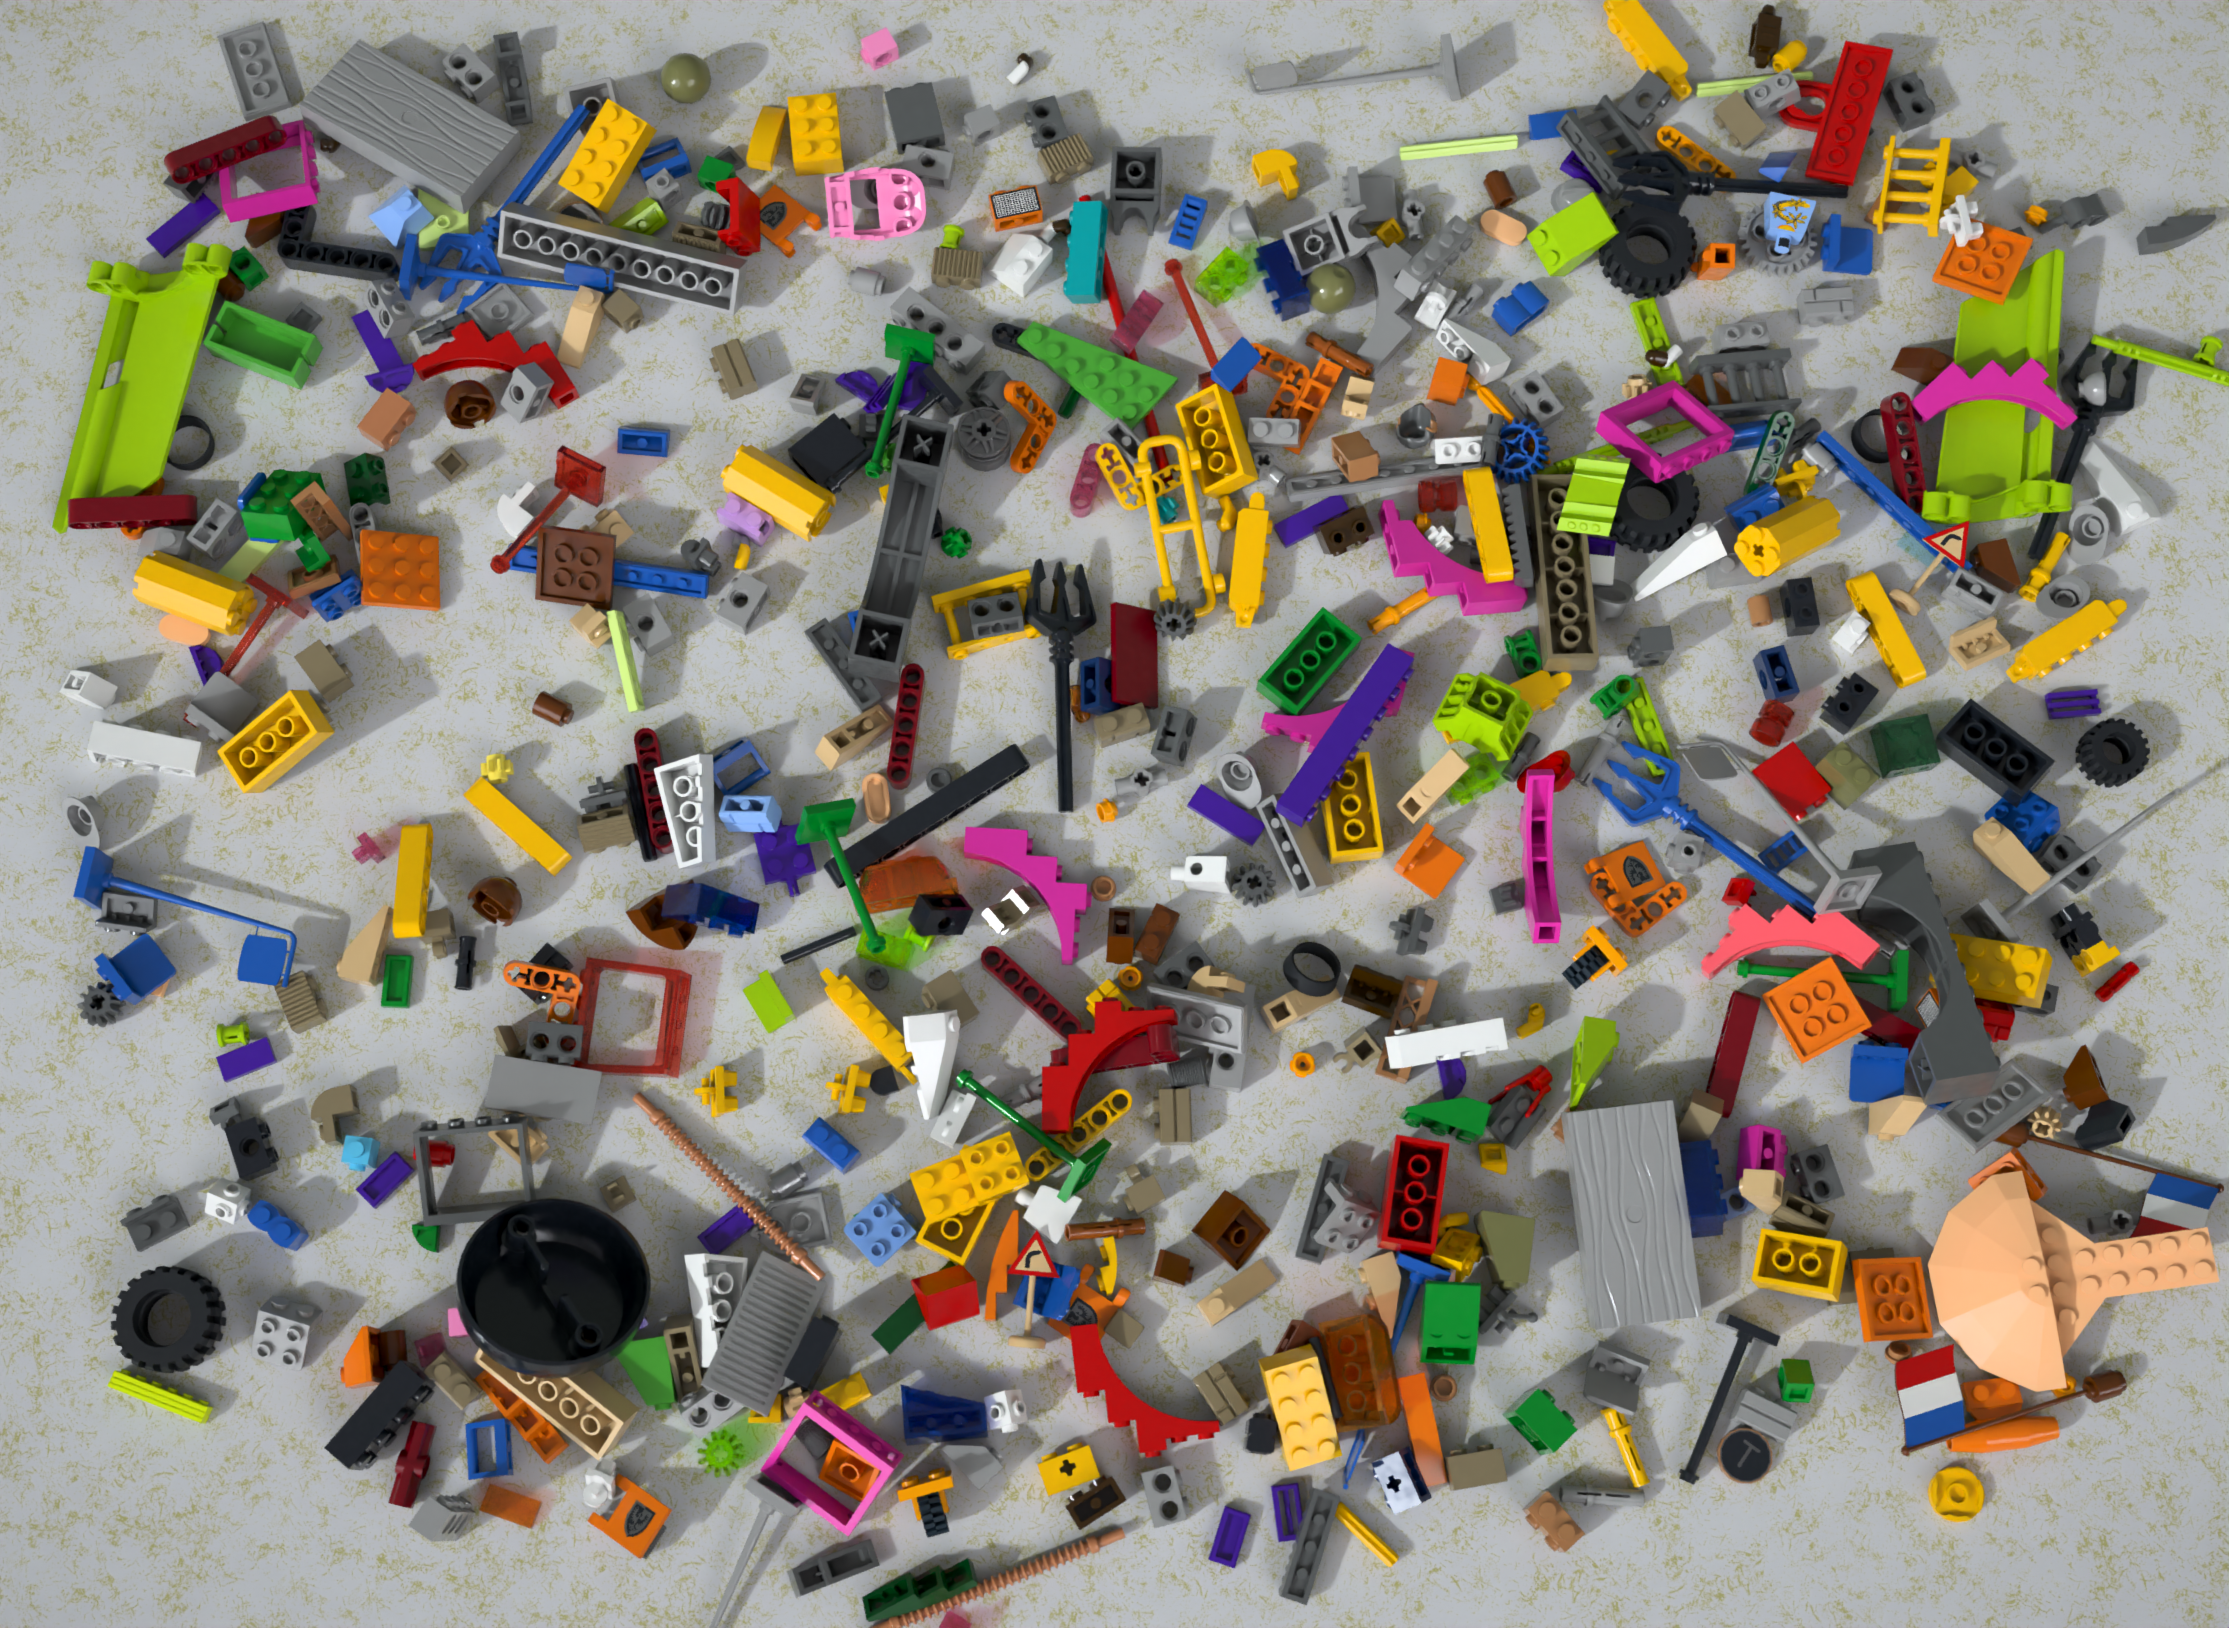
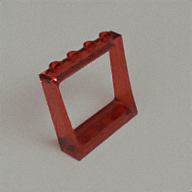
M587 957L585 969H582L579 975L580 983L583 984L582 994L578 995L576 1008L579 1010L578 1020L573 1022V1025L584 1026L581 1061H575L571 1067L600 1071L602 1075L678 1079L692 975L678 969ZM609 970L666 979L656 1057L653 1065L588 1064L599 980L602 971ZM574 1043V1046L570 1047L569 1051L575 1048L576 1043Z

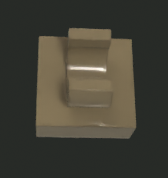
M621 1176L600 1188L612 1213L637 1200L625 1176Z

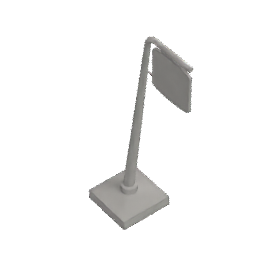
M1450 33L1441 35L1440 62L1434 63V66L1296 86L1291 85L1296 84L1298 81L1295 67L1291 61L1255 67L1254 73H1250L1249 68H1245L1251 89L1257 95L1436 76L1437 78H1443L1452 101L1461 100L1456 56ZM1252 76H1255L1257 84L1254 83Z
M1705 741L1677 745L1678 750L1688 749L1682 755L1701 781L1734 778L1738 774L1736 770H1742L1830 874L1829 882L1813 906L1818 915L1861 909L1883 874L1878 866L1840 871L1723 742ZM1721 748L1725 750L1739 769L1733 767Z
M2176 788L2053 875L2032 895L2028 893L2002 913L1995 908L1988 898H1985L1961 915L1960 918L1978 938L2017 943L2021 939L2008 924L2011 918L2157 807L2180 793V788Z
M761 1473L750 1477L745 1485V1488L761 1501L759 1505L760 1511L709 1628L718 1627L769 1515H773L775 1511H778L786 1516L793 1517L805 1505L799 1499L793 1497L787 1490Z

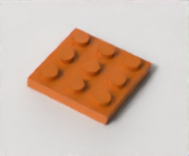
M1970 218V222L1982 223V235L1978 239L1969 240L1963 247H1957L1955 235L1953 234L1933 275L1932 282L2003 306L2032 246L2033 238Z
M362 529L360 532L361 605L438 611L440 609L439 537Z
M1832 956L1761 995L1802 1064L1873 1026Z
M1921 1257L1851 1260L1864 1342L1933 1338Z

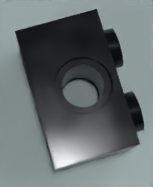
M1812 577L1787 579L1779 589L1787 636L1811 635L1820 626Z
M919 894L908 920L916 932L922 936L963 935L974 910L962 894Z
M253 1117L224 1128L240 1179L250 1181L278 1170L276 1162L279 1161V1156L275 1147L270 1145L268 1137H271V1131L266 1121L263 1122V1120ZM258 1142V1151L250 1155V1145Z

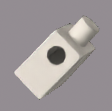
M1187 856L1185 865H1172L1171 880L1184 881L1189 890L1229 894L1231 892L1232 867L1227 856Z
M1042 1184L1036 1195L1025 1188H1021L1015 1198V1202L1027 1208L1023 1220L1032 1228L1038 1230L1053 1245L1058 1246L1065 1234V1225L1071 1223L1082 1203V1199L1073 1196L1064 1203L1057 1197L1059 1190Z

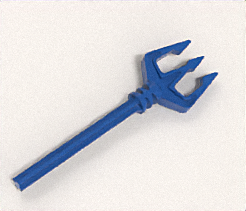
M578 104L496 215L485 219L488 225L480 226L483 232H476L474 235L464 233L442 234L428 266L438 267L447 253L453 249L462 253L456 267L457 270L474 272L478 267H483L488 274L504 276L494 252L496 249L494 242L499 241L501 210L510 202L520 204L525 202L591 112L583 105ZM426 275L422 278L419 288L425 290L437 279V276ZM451 278V280L445 282L438 298L439 303H443L456 293L457 285L464 279ZM483 282L473 295L464 296L456 312L457 315L461 312L463 314L466 313L464 310L466 307L498 283Z
M1621 742V746L1633 759L1644 757L1666 773L1661 784H1654L1630 773L1627 766L1609 759L1607 760V764L1618 778L1626 779L1646 801L1637 810H1632L1612 795V785L1595 777L1592 779V783L1629 826L1638 827L1662 817L1665 819L1672 817L1674 818L1673 825L1679 822L1681 823L1680 830H1690L1697 836L1705 838V842L1811 919L1817 913L1813 908L1816 902L1698 817V810H1687L1688 803L1683 806L1680 805L1681 798L1678 797L1680 766L1677 762L1629 742Z

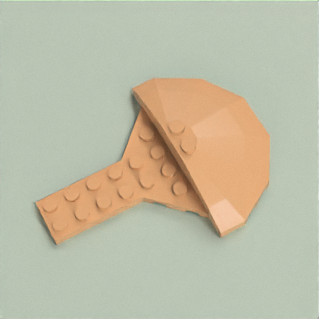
M2022 1171L1991 1175L1949 1210L1927 1264L1939 1324L1978 1368L2035 1392L2067 1388L2062 1358L2105 1298L2219 1282L2208 1227L2094 1243L2029 1199Z

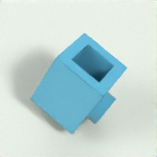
M346 1135L341 1162L349 1165V1170L365 1172L366 1168L376 1169L380 1142L373 1138Z

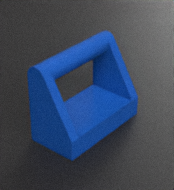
M678 137L646 149L636 165L645 186V182L663 168L674 179L692 172L689 159ZM675 148L677 149L679 155L644 168L642 161Z
M1769 419L1728 425L1735 433L1731 441L1732 445L1726 452L1759 448ZM1773 430L1772 434H1777L1779 436L1780 432H1776ZM1776 439L1769 441L1767 446H1773Z
M745 736L713 757L714 783L724 796L739 795L771 773L750 740ZM750 752L760 768L727 790L716 774Z
M504 1418L465 1424L468 1480L514 1475L510 1420ZM494 1427L497 1470L479 1473L477 1429Z

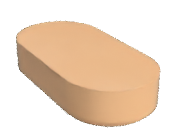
M1488 210L1481 217L1480 229L1486 235L1510 246H1518L1524 242L1527 229L1522 222L1496 210Z
M173 614L164 616L159 623V631L166 639L187 646H205L211 638L209 628Z
M871 773L862 781L866 816L874 824H884L890 819L892 814L887 780L879 773Z

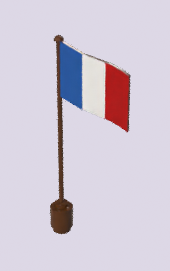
M2019 1121L1994 1140V1142L2016 1148L2026 1144L2027 1140L2156 1174L2145 1194L2138 1223L2129 1238L2205 1227L2208 1211L2217 1193L2224 1191V1186L2221 1183L2215 1185L2029 1135V1129L2026 1128V1123Z
M1954 1344L1896 1362L1894 1368L1895 1387L1904 1422L1905 1445L1901 1448V1453L1904 1456H1909L1910 1452L2084 1395L2094 1403H2099L2120 1396L2127 1388L2126 1380L2120 1371L2108 1369L2085 1377L2081 1391L1965 1428L1963 1399L1954 1367Z

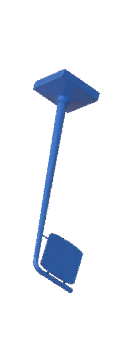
M407 233L399 274V286L405 300L409 301L412 299L418 278L425 277L426 275L578 291L580 285L604 294H609L614 289L615 271L611 269L610 274H606L605 269L566 263L564 279L568 284L427 266L425 262H420L417 235ZM607 277H609V284L606 283Z
M85 847L73 895L74 898L92 909L102 910L103 892L107 888L114 886L257 926L256 934H249L245 939L239 959L237 978L239 981L276 986L281 976H284L282 987L287 988L297 946V938L292 931L116 877L111 873L114 864L113 858L96 847ZM261 927L289 935L292 940L290 951L287 950L286 939L258 936V928ZM289 953L285 974H282L286 955Z
M1396 1251L1395 1253L1396 1263L1411 1272L1409 1276L1411 1281L1344 1468L1342 1477L1345 1490L1349 1487L1348 1480L1352 1476L1365 1442L1367 1423L1420 1285L1424 1284L1426 1279L1448 1282L1450 1278V1269L1431 1263V1258L1402 1251Z

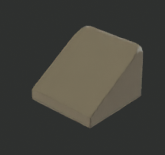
M448 446L431 462L450 482L469 465L452 446Z
M1118 1308L1103 1331L1122 1346L1130 1349L1145 1327Z

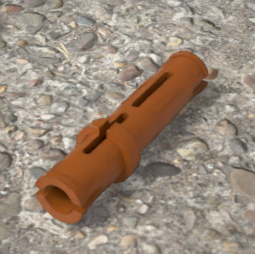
M1314 331L1310 332L1307 336L1306 346L1320 352L1322 357L1335 360L1364 378H1368L1371 375L1374 364L1340 347L1335 340H1328Z
M1115 1217L1112 1221L1068 1223L1065 1225L1064 1233L1067 1241L1111 1236L1115 1239H1121L1123 1236L1144 1235L1146 1224L1142 1217L1124 1220L1120 1217Z

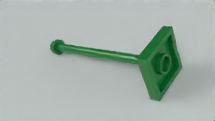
M886 324L884 331L886 342L885 357L900 360V364L872 460L865 464V474L871 478H879L883 474L884 468L881 462L910 362L934 366L935 334Z
M849 798L804 806L801 821L795 834L797 844L801 845L828 840L869 939L866 947L872 954L881 953L886 949V940L877 933L838 839L847 836L856 809L854 799Z
M1897 950L1895 955L1889 960V972L1886 975L1841 971L1847 982L1885 985L1888 988V1012H1899L1907 1003L1909 950ZM1744 958L1743 960H1738L1737 975L1742 976V978H1747L1748 974L1795 977L1809 968L1751 964L1748 959Z
M963 1069L959 1073L955 1082L958 1083L961 1089L968 1087L1071 1166V1171L1057 1195L1060 1200L1066 1203L1092 1182L1112 1145L1111 1142L1102 1138L1077 1158L973 1079L974 1073L972 1071Z

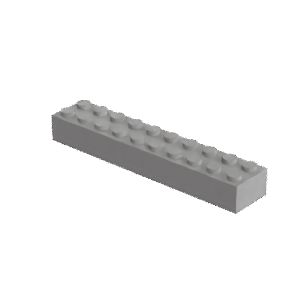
M510 202L501 210L497 253L499 258L563 274L566 263L605 269L606 274H610V270L613 269L615 271L614 286L732 316L742 307L748 260L516 202ZM609 277L606 280L607 284H609Z

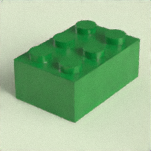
M284 469L274 470L240 512L248 537L296 541L308 524L290 500L314 481L326 493L321 473L286 471Z
M1539 1388L1524 1392L1502 1415L1540 1455L1555 1453L1578 1429L1573 1425L1575 1423L1573 1417L1565 1410L1561 1412L1554 1405L1556 1400L1547 1390L1543 1389L1541 1391Z

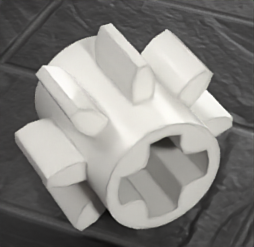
M1432 525L1424 533L1427 536L1426 540L1445 556L1454 548L1451 542L1455 538L1443 525L1438 529Z

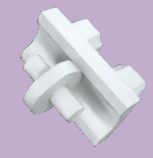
M1957 195L1955 197L1956 202L1944 211L1945 216L1939 220V226L1941 229H1948L1949 234L1955 235L1957 247H1963L1969 240L1978 239L1983 233V227L1980 222H1970V218H1975L1978 213L1977 202L1965 201L1964 195Z
M1434 281L1414 319L1419 321L1421 325L1436 330L1457 291L1446 288L1439 282Z
M601 1457L595 1469L588 1468L585 1474L587 1487L583 1492L584 1501L588 1506L593 1508L600 1507L607 1501V1497L613 1500L616 1494L615 1477L617 1472L615 1471V1462Z

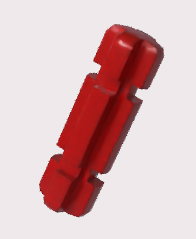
M2132 961L2126 963L2121 970L2117 971L2102 987L2095 991V996L2101 1002L2108 1001L2113 994L2117 993L2132 977L2139 973V967Z

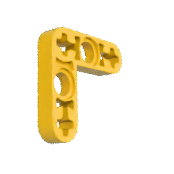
M1105 443L1098 447L1095 452L1096 461L1121 507L1127 511H1133L1147 504L1143 482L1136 483L1118 448L1111 443ZM1104 448L1106 451L1111 450L1113 452V455L1110 457L1113 464L1117 461L1120 464L1109 471L1106 468L1111 465L1109 460H1103L1101 457L1104 453ZM1179 464L1169 465L1151 475L1152 481L1157 482L1159 485V491L1155 494L1156 498L1183 484ZM1171 469L1173 472L1178 471L1180 473V476L1177 477L1178 482L1173 479L1165 483L1168 486L1165 489L1162 479L1171 475ZM1116 470H1121L1125 473L1126 480L1123 484H1117L1113 481L1112 476ZM1130 483L1132 487L1127 490L1131 496L1136 495L1135 506L1132 503L1127 504L1125 502L1128 498L1126 491L1120 493L1118 489L1124 488Z

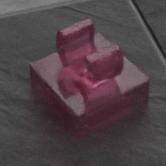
M366 832L357 837L362 846L356 848L352 855L361 865L370 858L377 864L386 858Z
M442 1332L414 1341L422 1368H425L445 1348L447 1349Z

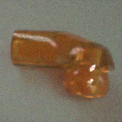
M1071 685L1069 687L1071 712L1077 722L1085 723L1090 719L1091 714L1081 711V685Z

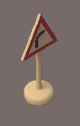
M1969 521L1922 539L1940 553L1909 592L1898 588L1892 589L1889 592L1888 598L1896 607L1911 616L1918 615L1921 605L1913 596L1945 556L1964 569Z
M1036 1230L1006 1272L1007 1274L1029 1275L1024 1335H1011L1008 1338V1346L1045 1349L1046 1341L1044 1338L1031 1336L1036 1276L1060 1277L1038 1230Z

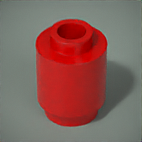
M429 1139L432 1167L445 1168L446 1165L452 1166L455 1158V1145L449 1144L448 1141ZM414 1147V1151H413V1159H414V1160H416L415 1147Z

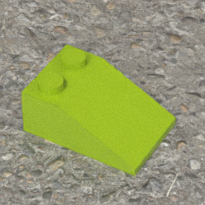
M1591 192L1542 222L1527 235V238L1550 276L1565 277L1618 234L1619 231L1597 194Z
M1584 1016L1573 1043L1569 1111L1577 1109L1604 1071L1607 1061H1612L1614 1048L1618 1047L1620 1033L1616 1032V1021Z

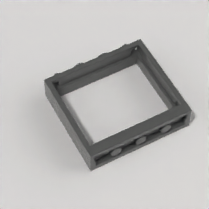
M515 1113L503 1115L500 1119H491V1116H480L475 1118V1121H464V1118H455L448 1120V1123L437 1124L435 1120L422 1122L413 1132L424 1227L483 1222L510 1206L536 1200L527 1116L518 1117V1114ZM517 1129L525 1200L437 1208L428 1136Z

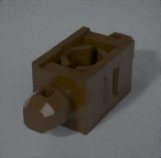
M1767 4L1763 7L1751 28L1748 56L1754 57V64L1759 69L1767 67L1769 61L1772 60V57L1779 48L1782 17L1776 16V9L1773 5Z

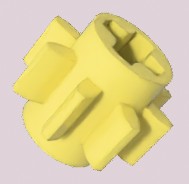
M504 754L488 755L486 763H480L481 776L484 779L488 778L490 784L508 782V775H514L513 763L510 759L506 760V755Z

